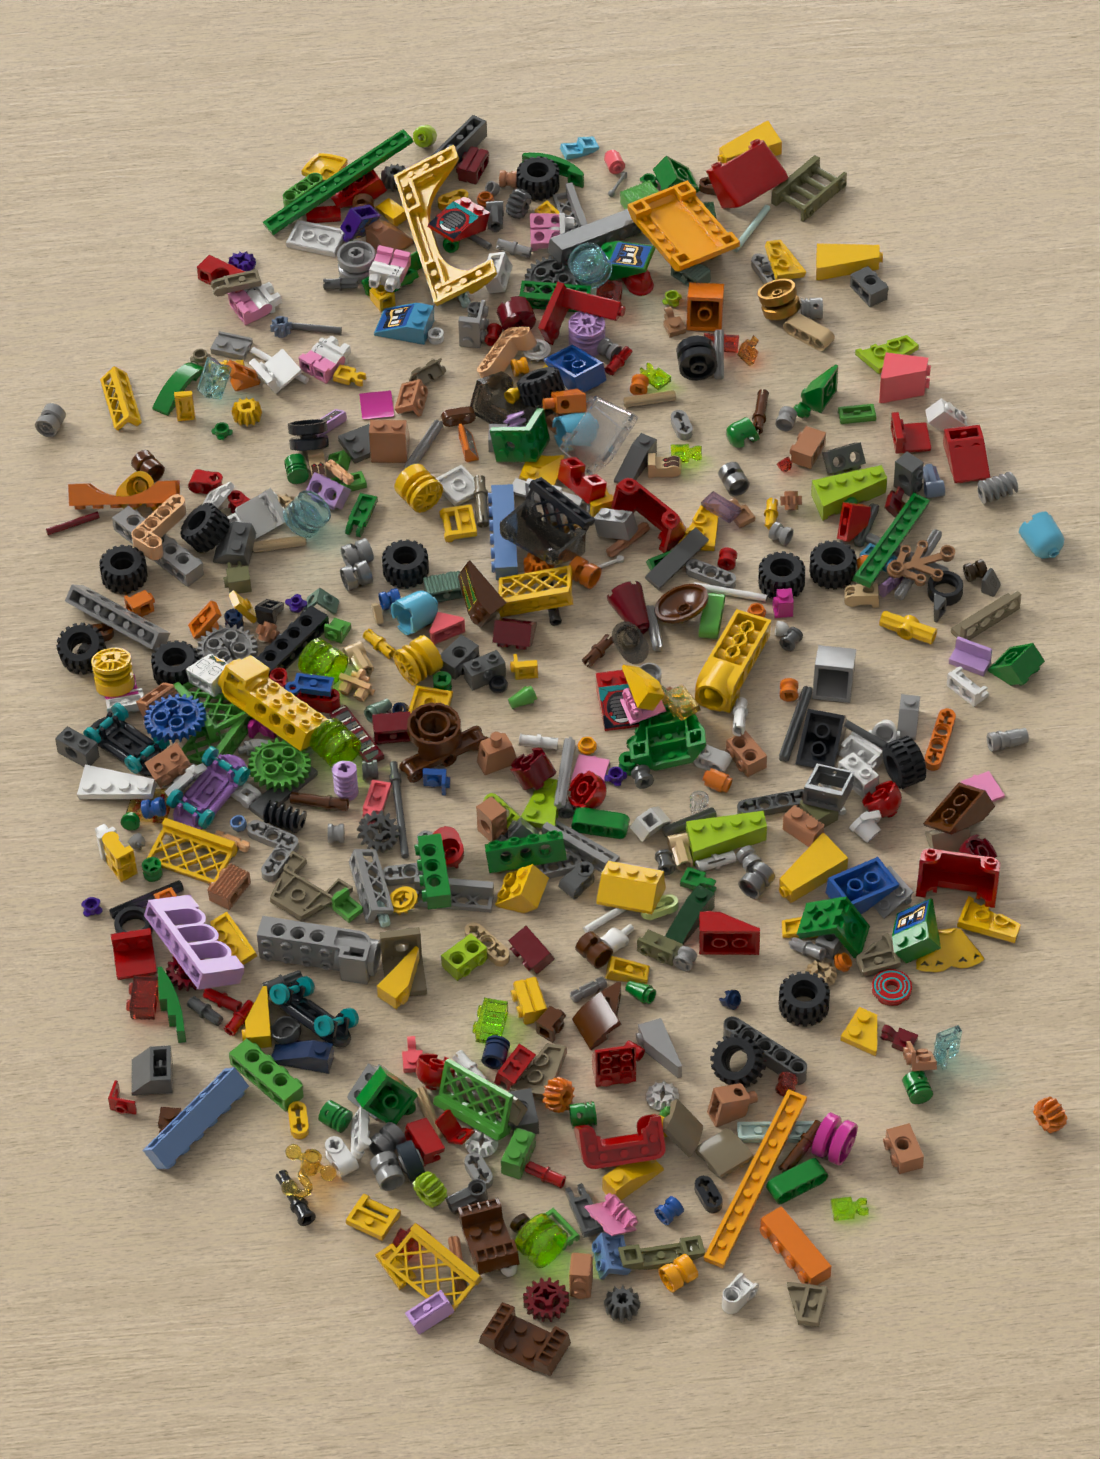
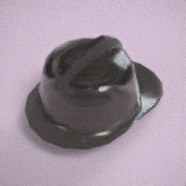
M628 621L618 623L613 628L612 641L622 657L631 664L643 662L648 656L649 645L641 630L635 624Z

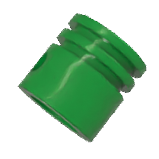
M291 454L286 457L284 465L288 481L292 484H301L308 480L309 473L305 457L301 454Z
M911 1071L903 1077L902 1082L912 1104H923L933 1097V1091L924 1071Z
M328 1100L320 1110L318 1121L342 1133L349 1126L353 1112L333 1100Z
M591 1101V1104L589 1102H586V1104H569L572 1129H574V1126L580 1125L592 1127V1124H594V1126H597L594 1101ZM577 1113L581 1114V1118L577 1117Z

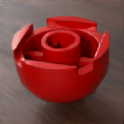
M587 771L584 774L579 773L569 786L571 797L568 796V800L577 808L596 809L606 798V784L599 775L591 771Z
M886 781L877 785L875 792L871 794L869 791L862 799V803L868 812L879 810L881 818H890L897 814V810L902 802V794L895 782Z
M429 1053L419 1055L416 1062V1075L427 1089L437 1090V1088H440L445 1060L449 1058L444 1057V1060L437 1059V1054ZM451 1068L450 1072L454 1078L455 1070Z

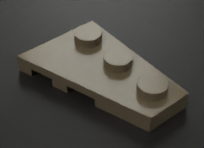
M547 1043L533 1060L532 1066L520 1076L519 1082L510 1088V1092L531 1088L533 1098L544 1099V1095H542L545 1092L544 1086L548 1085V1080L559 1076L567 1054V1047Z

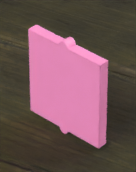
M579 754L571 782L579 773L584 774L587 771L599 775L604 781L610 760L597 758L595 755L591 757Z
M989 771L973 775V777L960 782L986 790L992 802L1005 798L1004 793Z

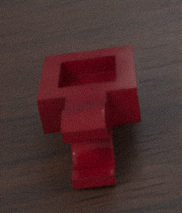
M900 486L896 492L890 491L884 507L895 518L905 505V502L902 501L905 491Z
M885 1024L880 1036L881 1039L892 1042V1048L902 1052L903 1047H906V1041H911L914 1047L918 1040V1034L900 1027L898 1032H896L891 1026Z

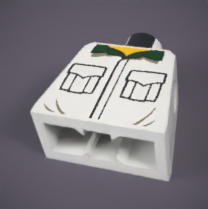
M212 654L205 656L186 669L189 683L215 697L222 690L218 685L219 677L225 666L232 662L233 659L228 654L224 655L221 659Z

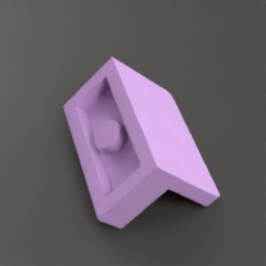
M957 637L955 650L949 658V664L956 667L961 666L964 670L984 677L991 665L992 649L962 637Z

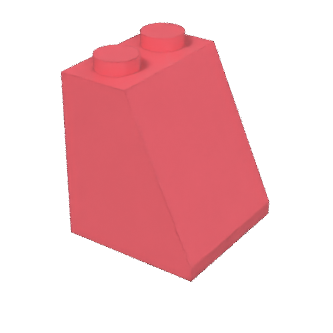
M886 352L881 374L879 403L924 396L925 388L929 389L930 378H927L931 372L928 358Z

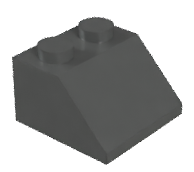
M230 523L225 537L216 546L213 558L214 563L228 564L230 562L232 565H238V561H240L241 565L249 566L257 534L252 523Z

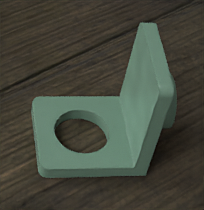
M318 588L307 597V606L304 610L318 604L332 614L337 613L339 599L322 588Z

